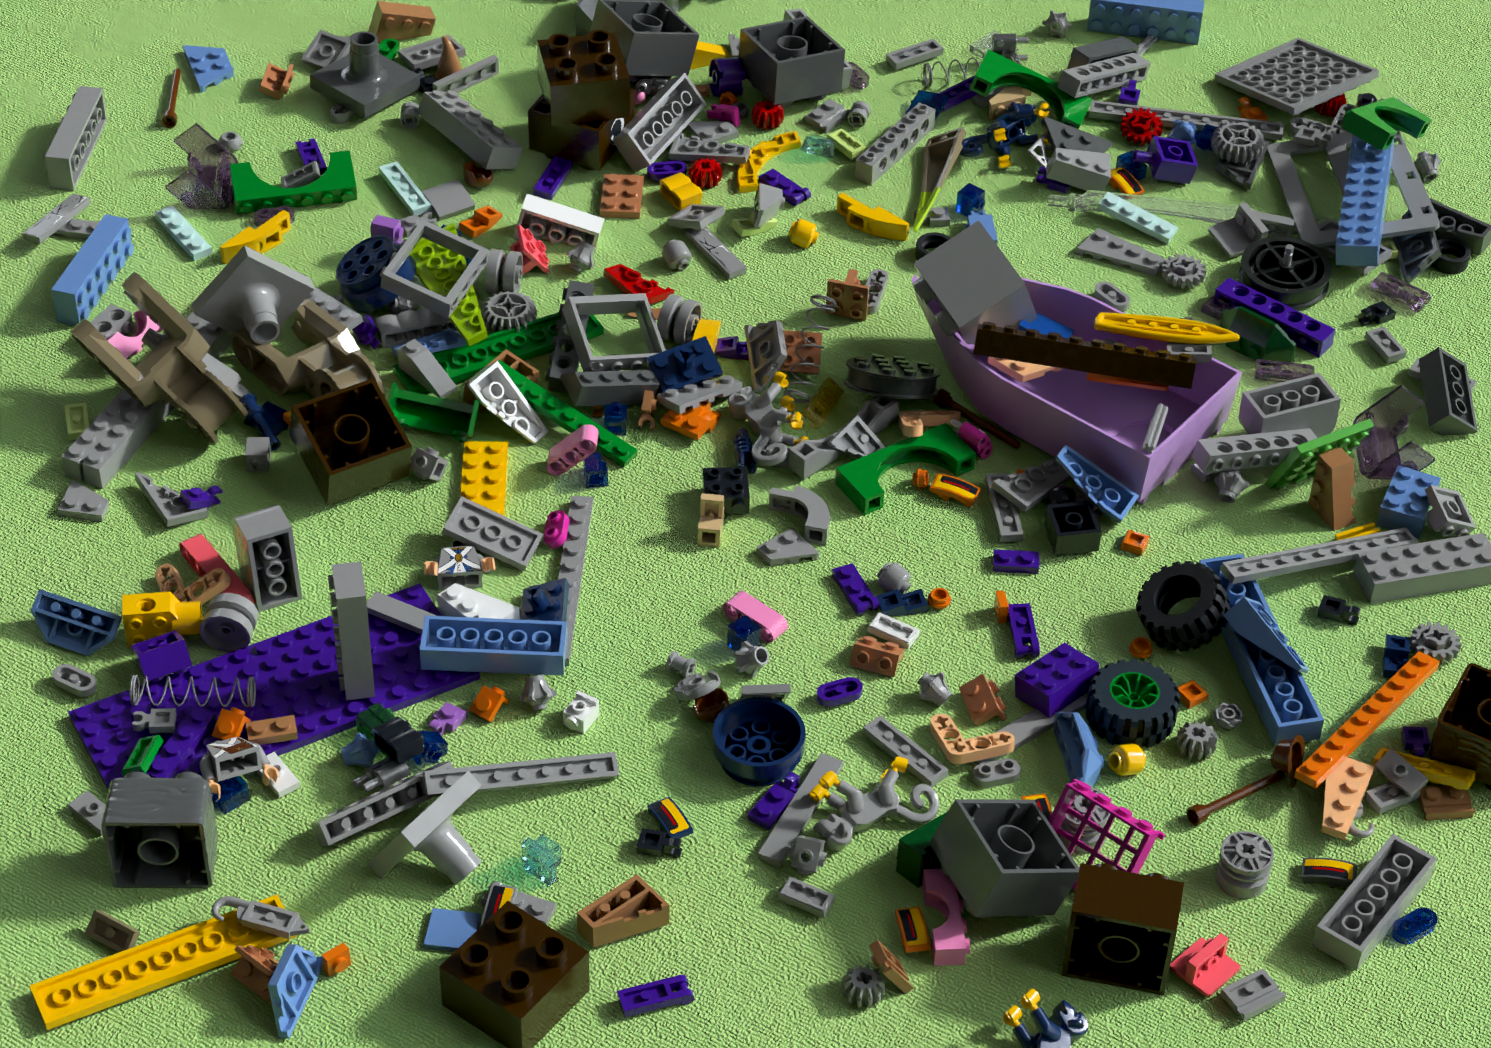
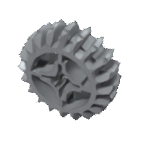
M1232 121L1229 124L1225 122L1224 125H1219L1213 132L1211 138L1212 151L1215 152L1216 156H1220L1221 160L1226 159L1227 162L1232 161L1235 164L1237 162L1242 164L1244 162L1251 163L1252 160H1257L1263 152L1265 145L1264 134L1260 133L1259 129H1255V126H1249L1248 123L1242 124L1241 122L1235 123Z
M507 290V292L502 293L499 291L498 294L493 293L491 297H486L485 302L481 306V314L487 331L496 333L505 329L511 330L515 326L516 332H520V324L526 330L527 322L536 320L537 309L534 300H531L530 296H525L524 292L518 294L516 290L514 292Z

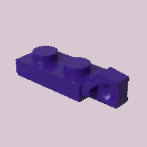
M791 772L785 777L783 782L777 781L748 813V820L770 830L782 816L798 791L797 787L799 786L800 776Z

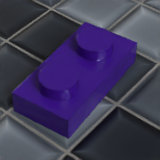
M994 549L993 572L1039 574V552Z

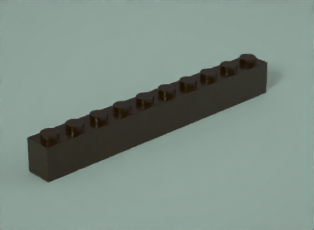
M992 322L978 324L973 354L1192 389L1196 358H1192L1190 354L1180 353L1177 356L1171 355L1166 350L1148 351V348L1136 346L1134 349L1128 348L1123 343L1109 345L1098 339H1092L1090 342L1084 341L1079 336L1065 338L1061 337V334L1049 332L1048 335L1040 334L1035 329L1022 331L1017 330V327L1005 325L1003 328L997 327Z

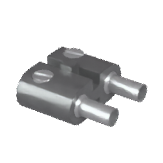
M1015 33L992 34L991 51L1001 56L1005 53L1011 56L1012 53H1015L1016 44H1029V37H1016ZM1018 55L1020 61H1028V55Z
M643 76L636 83V89L647 95L655 96L668 80Z
M388 756L365 769L366 774L353 780L356 788L363 786L365 792L377 786L384 789L398 781L404 780L405 777L410 775V772L405 762L396 764Z

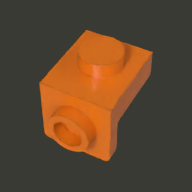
M483 685L469 711L492 722L502 703L508 705L510 701L504 697L505 692L495 686H492L490 689Z
M232 707L229 711L222 708L212 736L220 740L240 737L244 724L251 720L244 716L245 712Z

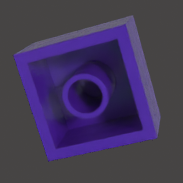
M176 630L130 645L138 672L143 678L146 675L147 680L150 682L160 681L164 679V675L170 673L174 675L184 673L188 667L192 666L185 640Z

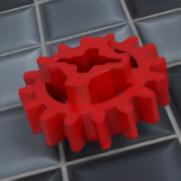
M1140 107L1139 111L1133 108L1132 113L1126 112L1125 117H1122L1120 127L1122 136H1127V142L1133 140V145H1136L1137 142H1140L1141 146H1144V142L1150 144L1153 136L1162 135L1163 123L1161 122V117H1156V111L1150 113V108L1146 111H1143L1142 107Z

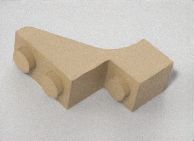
M1004 86L1003 90L989 100L988 119H998L1006 114V108L1012 102L1025 104L1026 97L1031 96L1032 91L1021 87Z

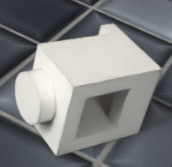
M578 690L576 697L563 711V725L584 734L599 716V699Z

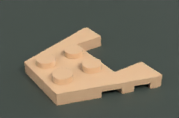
M988 357L989 364L1021 383L1042 377L1047 371L1057 372L1062 370V368Z

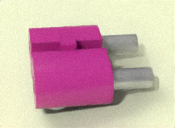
M955 418L951 419L950 425L957 429L955 432L976 455L982 459L988 458L993 451L989 436L968 422L962 424Z

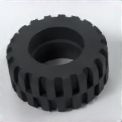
M1185 561L1182 564L1174 562L1172 566L1167 567L1165 565L1161 567V571L1158 573L1154 572L1150 575V580L1144 582L1142 585L1143 591L1138 593L1136 610L1141 623L1152 641L1156 642L1161 648L1166 647L1167 650L1171 651L1179 649L1180 652L1188 651L1189 648H1193V650L1201 648L1200 645L1204 643L1207 645L1212 641L1211 638L1217 637L1222 631L1221 627H1225L1227 623L1223 615L1231 608L1229 606V597L1214 570L1199 562H1196V564L1193 561ZM1191 597L1199 598L1198 602L1190 610L1178 615H1167L1169 610L1179 601Z

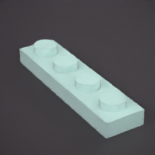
M397 161L379 167V174L412 215H422L432 211L430 202Z
M1107 192L1098 204L1097 209L1166 244L1177 233V226L1110 192Z
M173 206L154 212L155 219L194 261L213 254L212 247Z

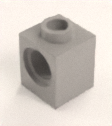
M247 437L245 450L247 472L269 471L271 459L269 437Z

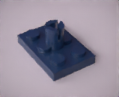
M706 336L647 357L646 360L650 370L653 371L660 384L659 389L661 393H665L668 389H682L685 385L689 384L698 385L705 380H712L723 375V371Z
M567 579L553 580L523 589L520 620L566 622L569 593Z

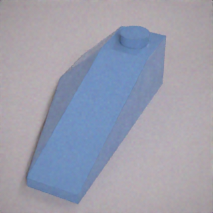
M1067 445L1063 447L1055 458L1103 514L1120 524L1139 495Z
M1243 597L1223 615L1228 621L1226 623L1227 627L1234 634H1240L1299 672L1307 673L1309 671L1298 653L1291 646H1286L1285 643L1288 639L1275 628L1277 623L1260 602Z

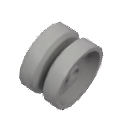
M490 250L485 272V290L487 294H498L502 290L503 292H507V290L514 292L516 290L519 293L523 272L521 252L510 251L505 256L503 250Z
M670 294L664 301L658 317L657 327L661 338L668 341L675 339V343L681 345L691 342L697 324L702 318V304L691 299L685 301L681 296Z
M233 593L218 594L212 597L207 606L206 614L200 625V634L206 643L220 651L230 653L241 648H247L252 639L253 630L256 628L259 612L249 599Z

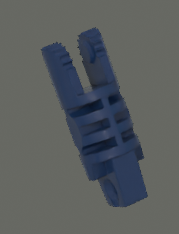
M739 428L738 433L733 438L736 467L747 466L748 473L755 474L757 467L751 453L753 447L752 440L749 438L746 429Z

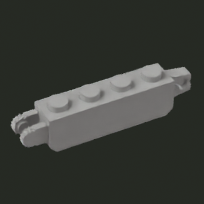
M149 328L141 341L151 350H155L168 335L166 333L163 335ZM206 353L202 360L207 366L206 370L212 372L225 386L230 387L234 396L239 400L242 396L250 394L244 386L239 384L241 378L237 372Z

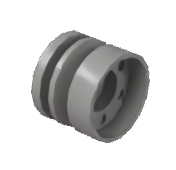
M1091 788V789H1090L1091 791H1093V792L1096 793V794H1103V795H1105L1103 792L1099 791L1098 789H1095V788ZM1077 793L1070 807L1084 816L1091 802ZM1096 805L1090 820L1104 828L1110 813ZM1067 812L1060 828L1074 836L1081 821ZM1086 825L1079 840L1094 849L1101 833ZM1057 833L1064 846L1068 849L1071 841ZM1107 837L1105 838V840H1104V842H1103L1101 848H1102V847L1104 846V844L1106 843ZM1077 845L1073 851L1081 854L1088 853Z
M1250 831L1235 832L1224 839L1215 873L1216 882L1222 891L1238 899H1251L1261 895L1266 890L1274 859L1273 847L1269 841L1261 835Z

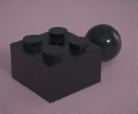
M1066 485L1054 486L1047 495L1048 505H1046L1044 526L1054 555L1099 551L1101 529L1090 501L1075 502L1074 491Z

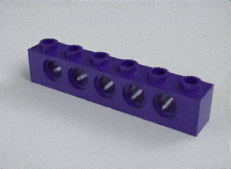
M1228 278L1215 290L1213 306L1221 310L1242 306L1277 323L1288 335L1289 339L1296 343V347L1319 358L1333 345L1336 329L1242 283Z

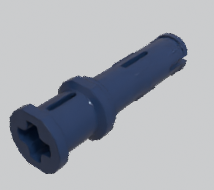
M246 394L242 396L239 402L243 403V406L248 411V414L245 416L247 421L254 424L261 437H269L272 451L277 450L281 446V442L265 419L264 409L258 406L255 395Z

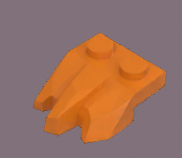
M699 402L700 407L695 409L686 407L685 412L682 414L669 409L661 418V425L698 441L705 432L711 433L717 426L721 413L710 411L712 407L711 402Z

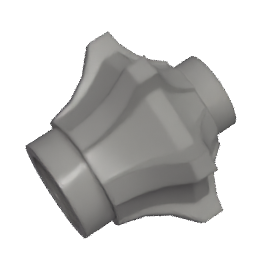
M1052 10L1048 19L1043 20L1042 24L1046 25L1049 32L1048 36L1058 35L1061 38L1065 37V31L1072 27V24L1067 21L1066 12L1055 13Z
M1428 151L1417 154V159L1414 162L1418 174H1420L1425 182L1433 181L1439 176L1438 165L1441 162L1438 159V154L1431 155Z
M581 240L579 245L566 254L570 259V267L579 272L585 268H593L595 247Z
M398 296L388 304V307L391 309V314L394 315L404 311H416L419 305Z
M1239 470L1220 472L1219 476H1215L1214 480L1218 485V498L1220 500L1234 503L1236 497L1249 487V482L1242 478V473Z
M748 641L741 642L742 647L739 651H734L733 653L736 657L737 671L739 673L742 671L748 673L750 678L756 677L759 668H763L769 660L768 651L762 646H753Z
M926 672L917 682L920 685L918 699L931 701L939 707L953 694L946 685L943 672L931 675Z
M544 674L525 677L526 684L523 693L519 697V702L529 704L533 710L547 708L546 703L552 697L557 696V694L548 685Z

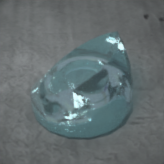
M809 134L806 136L800 150L833 159L835 143L825 137Z

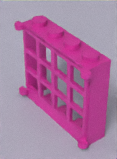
M1077 779L1067 783L1048 821L1056 833L1071 841L1068 848L1070 855H1072L1077 845L1091 854L1086 864L1092 865L1095 858H1098L1106 864L1115 866L1118 870L1139 874L1156 838L1163 840L1165 834L1159 830L1152 829L1153 825L1151 823L1133 817L1130 810L1121 806H1115L1111 803L1112 800L1109 797L1094 793L1090 790L1091 787L1088 784ZM1077 793L1091 802L1084 816L1070 807ZM1096 805L1110 813L1104 828L1090 820ZM1067 812L1081 821L1074 836L1060 828ZM1115 818L1130 826L1124 840L1109 832ZM1086 825L1101 833L1094 849L1079 840ZM1135 830L1144 835L1138 849L1129 844ZM1106 837L1120 845L1113 861L1099 853ZM1125 850L1134 854L1127 870L1118 865ZM1077 881L1073 885V889H1076Z

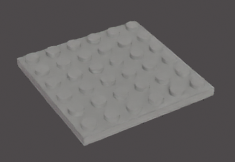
M1296 38L1216 73L1215 81L1233 88L1237 92L1249 95V97L1256 98L1263 103L1270 104L1277 109L1284 110L1291 115H1298L1302 111L1314 108L1316 105L1327 102L1333 97L1340 96L1344 92L1356 89L1364 83H1369L1371 80L1379 77V70L1303 39Z

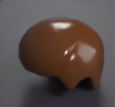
M474 161L463 165L464 181L471 187H486L494 179L491 169L479 168Z
M716 688L712 692L696 698L695 705H693L695 716L700 721L714 723L719 713L730 705L727 692L721 688Z

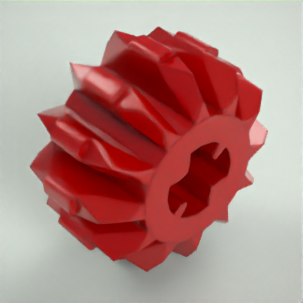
M1344 93L1333 97L1327 102L1316 105L1315 111L1320 112V115H1326L1327 118L1328 116L1336 117L1340 107L1347 104V98H1345Z
M763 100L762 102H756V105L753 106L752 121L753 124L757 125V128L763 127L764 130L767 128L773 130L774 127L779 128L780 124L783 123L784 110L782 105H774L770 100Z
M708 157L706 159L699 158V161L694 160L689 168L691 182L696 186H701L703 189L705 187L711 189L712 186H718V182L722 178L720 163H716L715 159L709 160Z

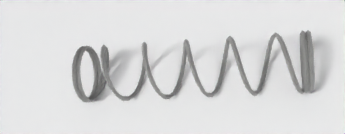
M1016 52L1012 53L1011 56L1007 53L1003 55V57L1008 55L1012 61H1014L1015 56L1016 63L1020 64V59ZM971 57L966 63L964 72L961 63L957 59H954L951 61L949 65L947 75L946 69L941 62L936 61L932 68L928 62H925L923 65V78L925 85L927 87H932V74L936 63H940L943 67L946 74L948 85L951 64L954 61H957L959 63L964 75V80H966V72L969 61L971 59H974L979 67L980 64L974 57ZM927 68L929 73V83L927 79Z
M812 295L810 297L812 304L818 307L809 309L806 312V317L815 326H808L801 330L803 339L809 344L797 347L796 354L805 363L795 364L790 368L792 375L801 382H792L788 386L791 384L814 386L813 383L805 382L798 378L792 372V369L798 365L819 367V365L809 363L798 355V349L806 346L824 349V346L815 345L803 336V331L807 328L830 330L827 327L817 325L808 317L809 311L816 309L835 312L834 308L837 303L830 297L823 295ZM813 299H823L834 305L822 304ZM785 387L784 396H789L794 399V402L798 403L810 402L811 398L806 393L792 389L787 390V387ZM791 394L800 395L806 399L795 398Z
M133 675L130 682V702L132 706L138 705L146 683L151 703L154 706H158L164 698L167 684L169 683L172 700L180 707L187 698L191 683L195 700L200 707H203L209 700L214 682L219 703L223 707H227L233 697L237 681L241 701L247 708L253 707L255 704L256 683L254 677L248 678L246 705L242 697L239 679L236 676L229 701L226 705H223L218 693L216 678L213 676L207 699L201 705L196 696L193 677L190 676L185 697L181 704H177L173 695L170 677L167 676L162 697L159 703L155 704L150 695L147 676H144L140 692L139 677Z

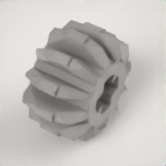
M1194 720L1192 724L1185 722L1184 726L1180 727L1177 733L1176 744L1177 748L1181 751V755L1188 754L1189 760L1192 757H1196L1200 761L1202 757L1209 759L1210 755L1216 751L1218 737L1217 733L1213 730V726H1206L1205 721L1199 724Z
M859 964L856 965L855 969L848 968L846 975L842 978L843 997L848 998L849 1004L856 1002L858 1008L865 1004L870 1009L872 1003L879 1004L881 997L885 994L884 975L879 974L878 968L871 970L869 964L865 968H862Z

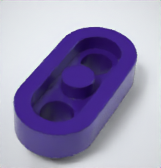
M681 161L655 162L647 167V176L653 181H660L679 172L685 175L687 173V166Z
M847 677L822 684L817 689V701L825 707H833L855 701L862 696V682L857 678Z

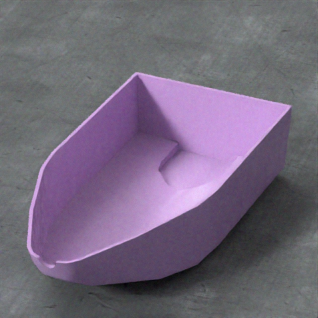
M916 275L911 279L912 283L918 280ZM1021 278L1026 284L1036 314L1044 315L1073 329L1074 334L1072 336H1079L1084 341L1090 342L1092 339H1112L1117 343L1127 345L1128 348L1135 349L1136 346L1148 348V351L1153 352L1166 350L1167 343H1171L1095 330L1093 322L1100 312L1125 313L1072 289ZM915 291L916 299L957 384L981 414L1018 438L1055 458L1065 445L1069 446L1139 495L1136 501L1142 505L1147 501L1150 492L1159 484L1163 486L1192 458L1198 439H1208L1212 434L1217 435L1221 431L1222 424L1228 418L1242 372L1213 357L1211 362L1196 363L1192 389L1169 386L1167 391L1088 381L1086 377L1088 372L1063 368L1057 372L1047 371L1042 377L1021 383L989 364V356L973 354L975 344H966L958 332L948 337L935 319V315L942 311L935 300L925 305ZM1162 403L1163 406L1168 407V412L1156 448L1153 453L1149 454L1147 451H1143L1142 446L1155 408H1157L1158 404Z

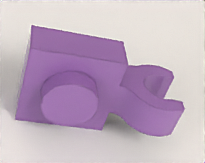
M446 702L433 715V720L429 724V728L433 730L429 733V736L438 740L446 730L453 732L467 718L466 711Z

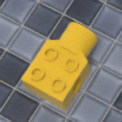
M170 591L122 595V618L128 648H131L130 645L175 630L180 635L200 634V625L203 620L201 601L180 602Z

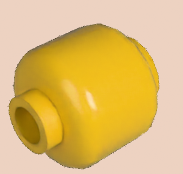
M798 219L796 222L793 221L788 233L791 243L803 248H808L811 243L815 244L819 235L816 232V225L804 219Z
M1133 743L1118 745L1114 747L1109 755V766L1119 776L1137 775L1142 772L1146 763L1145 753L1137 744Z

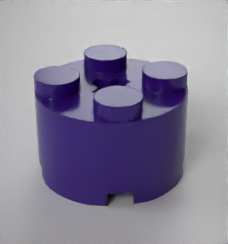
M740 58L712 59L709 65V77H712L713 83H709L712 95L720 97L722 93L731 92L735 96H742V80L746 79L745 69H741Z

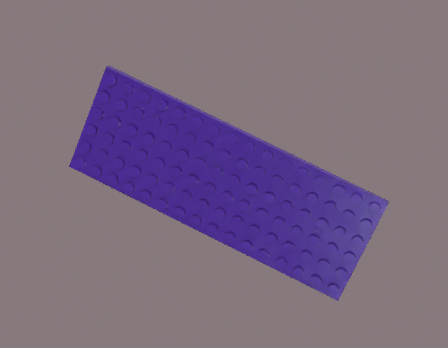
M420 583L387 595L436 616H442ZM368 613L375 697L346 700L345 691H340L339 677H343V674H338L336 660L341 658H336L335 643H339V641L334 640L333 626L338 625H333L332 616L249 645L247 648H241L189 667L184 673L167 675L170 677L173 695L177 704L182 703L186 694L189 677L192 676L196 696L201 705L207 699L213 676L216 678L218 693L223 705H226L229 701L236 676L239 679L243 700L247 705V682L249 677H254L256 696L253 707L246 708L243 705L237 681L233 697L227 707H223L219 703L214 682L209 700L203 707L197 704L191 683L187 698L180 707L172 700L169 683L167 684L162 702L158 706H154L149 699L145 683L137 706L131 705L129 689L68 712V715L109 792L110 782L113 779L124 778L122 769L140 738L160 735L163 743L157 752L158 754L173 735V733H150L149 728L143 731H133V713L136 711L151 714V709L176 708L175 731L195 706L216 713L217 720L222 708L230 711L232 707L244 711V716L249 718L250 722L294 715L298 739L260 745L266 756L273 752L280 756L480 679V672L421 670L420 644L422 635ZM164 676V679L157 682H148L150 695L155 704H158L162 697L167 676ZM217 721L173 778L182 772H194L202 777L200 761L203 755L207 753L206 746L215 741H222L212 736ZM244 724L240 737L248 741L246 724Z

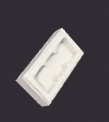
M880 612L868 625L867 632L889 642L896 643L909 650L920 634L919 629Z
M273 752L267 755L270 762L269 766L278 769L276 783L270 778L268 785L278 798L300 788V781L277 754ZM263 769L256 771L261 777L263 776Z

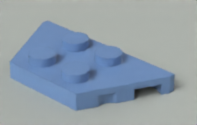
M183 46L185 57L200 93L206 91V86L212 83L216 86L223 80L234 76L233 68L224 48Z
M297 944L287 945L268 984L280 1039H290L323 969L322 957L314 956V952L304 950L303 947Z

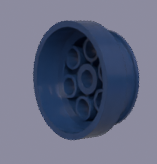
M384 235L373 236L356 244L341 259L336 270V278L340 282L341 295L354 310L359 312L373 311L389 304L398 297V295L381 288L382 277L380 273L384 266L387 267L393 253H397L400 250V243L393 242ZM409 254L396 272V275L412 281L416 272V262L411 254Z
M764 697L742 699L725 707L717 716L713 726V751L725 773L733 780L754 787L774 785L779 780L783 781L786 776L793 772L795 766L802 759L805 750V725L800 715L781 701Z

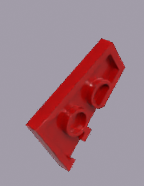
M622 264L604 269L603 276L624 294L646 293L649 304L665 300L670 294H674L673 289L667 287L665 290L658 286L659 282L653 279L647 281L641 278V273Z

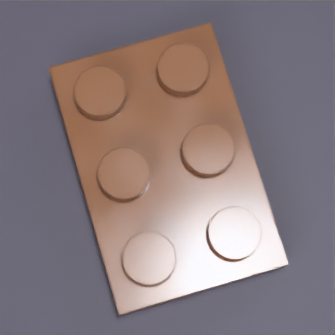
M604 174L600 217L640 219L644 176Z

